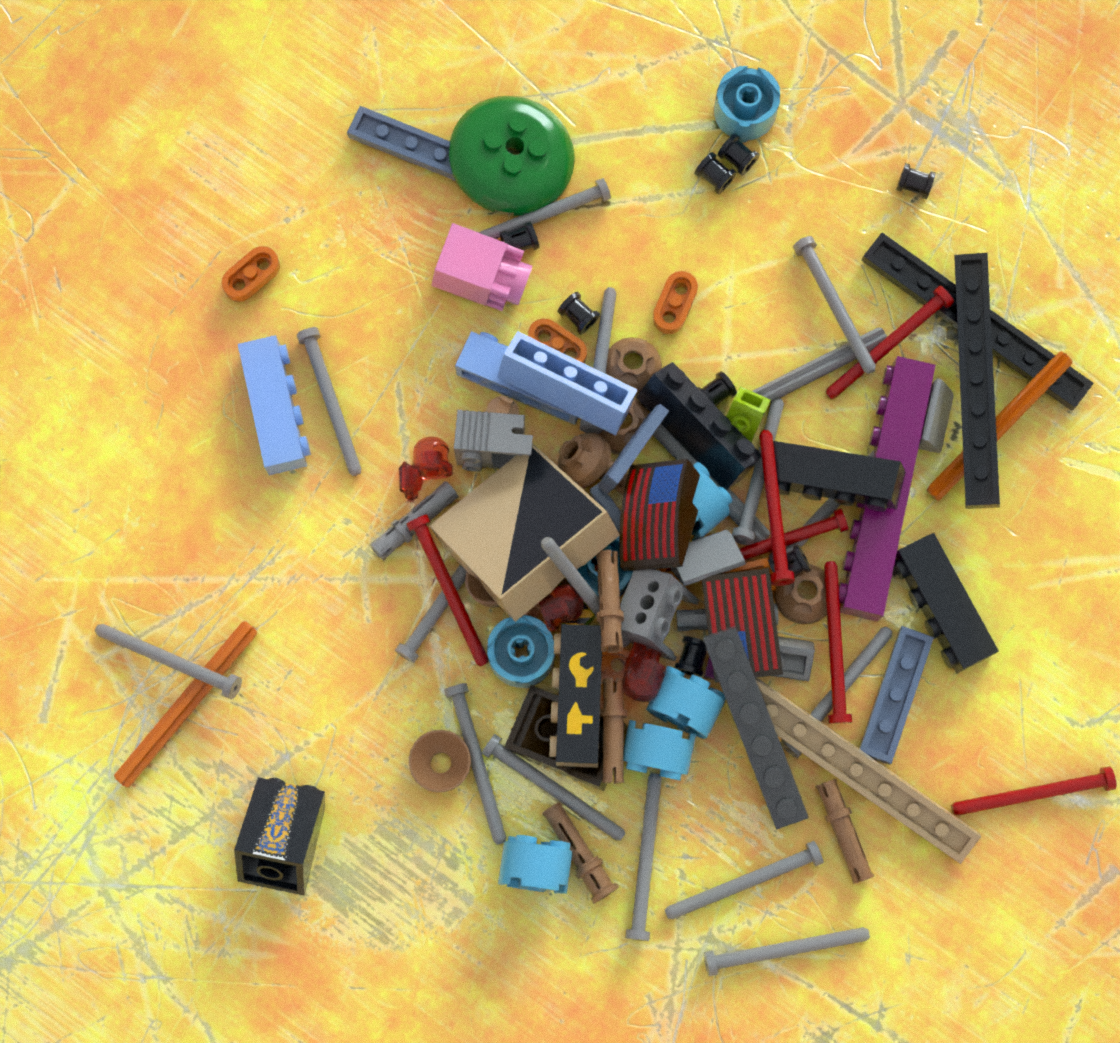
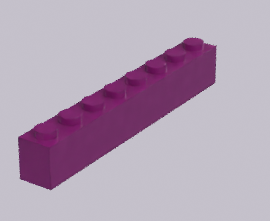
M897 356L892 366L887 365L885 368L882 384L887 385L885 396L880 395L876 415H881L879 427L874 426L872 429L869 445L874 446L873 457L901 461L906 474L897 510L887 508L885 512H879L867 508L866 504L856 503V507L861 508L859 520H853L849 538L854 539L853 549L846 552L843 562V570L848 572L846 582H840L839 584L840 613L877 622L884 616L935 364Z

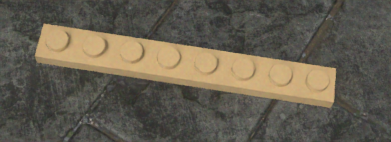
M756 678L777 735L955 861L960 864L963 862L981 838L979 832L759 678Z

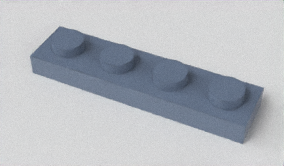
M359 107L347 131L348 138L455 180L449 163L450 141L368 108Z
M901 626L898 631L859 746L860 750L874 760L888 765L892 764L934 637Z

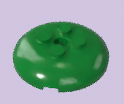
M519 96L493 97L471 107L462 115L454 127L449 146L450 168L457 184L472 201L492 212L498 210L514 213L513 216H521L554 203L566 190L574 170L575 155L573 143L561 120L542 104ZM514 148L520 150V154L513 155L507 149Z

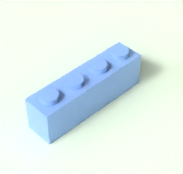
M471 331L455 365L457 376L571 424H576L579 417L497 378L503 354L508 346L498 343V339L489 333L481 332L479 335Z
M517 331L504 352L497 378L615 436L625 420L637 392V389Z
M276 335L238 344L264 468L269 475L307 467L305 456L311 455L307 437H301L298 425L304 424L300 405L294 406L292 395L297 394L293 375L287 376L285 364H290L286 344L280 345Z

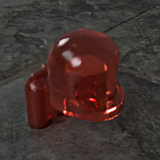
M434 436L420 439L413 448V464L410 465L404 461L399 467V490L404 493L406 499L414 500L418 498V491L421 490L423 480L442 479L453 475V466L448 462L449 447L443 439Z
M568 584L555 587L550 594L539 602L546 627L551 632L558 630L559 624L579 619L584 610L583 599Z
M634 642L625 663L626 670L621 687L627 697L634 701L645 703L652 701L658 695L666 674V667L659 663L661 652L654 649L646 650V646Z

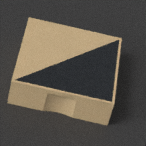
M533 443L531 456L516 455L430 525V528L444 549L468 574L476 577L482 583L491 598L515 622L550 594L565 578L541 547V541L545 537L552 538L574 567L578 569L620 536L608 512Z

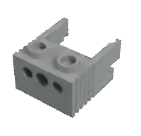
M457 410L454 453L456 463L462 466V469L474 472L481 471L482 467L500 469L516 455L531 456L533 435H525V415Z
M654 569L634 570L620 603V608L624 612V621L621 622L622 636L639 649L651 650L659 657L676 661L677 656H674V652L663 641L668 635L672 618L681 600L698 605L699 600L675 579L672 574Z

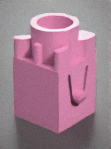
M452 223L437 262L431 286L484 306L487 305L503 311L506 301L519 305L532 266L521 262L523 250Z

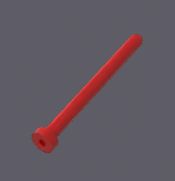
M938 286L933 291L934 297L869 352L875 364L941 307L949 308L954 304V300L947 290L942 286ZM859 361L827 388L825 393L830 399L838 397L866 373L863 371Z
M763 430L759 435L775 569V572L770 574L771 584L774 586H785L794 583L795 578L794 572L788 570L773 436L769 430Z
M841 508L834 510V516L785 532V545L789 546L835 529H839L840 533L848 531L849 527L843 510ZM771 538L739 548L744 560L771 552Z
M427 514L406 523L409 532L415 531L475 663L481 667L488 663V656L427 527V524L431 521Z
M828 561L824 565L833 708V714L828 715V724L852 723V714H847L838 566L835 561Z
M1108 766L1100 768L1099 774L958 801L951 805L953 814L959 816L1103 787L1105 791L1116 790V778L1113 769Z

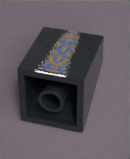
M257 778L234 849L238 882L305 895L325 811V791H321L311 785L298 786L288 784L278 778Z

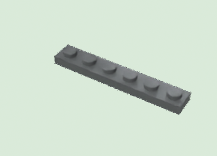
M736 625L703 637L776 830L808 819L807 810Z

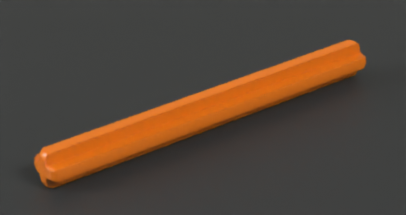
M1058 352L996 416L997 441L1071 366L1073 361L1066 353ZM963 451L928 486L927 492L934 499L941 500L964 476Z
M245 621L241 622L205 665V668L224 675L257 635L256 629ZM194 678L114 774V778L124 787L129 788L214 686Z

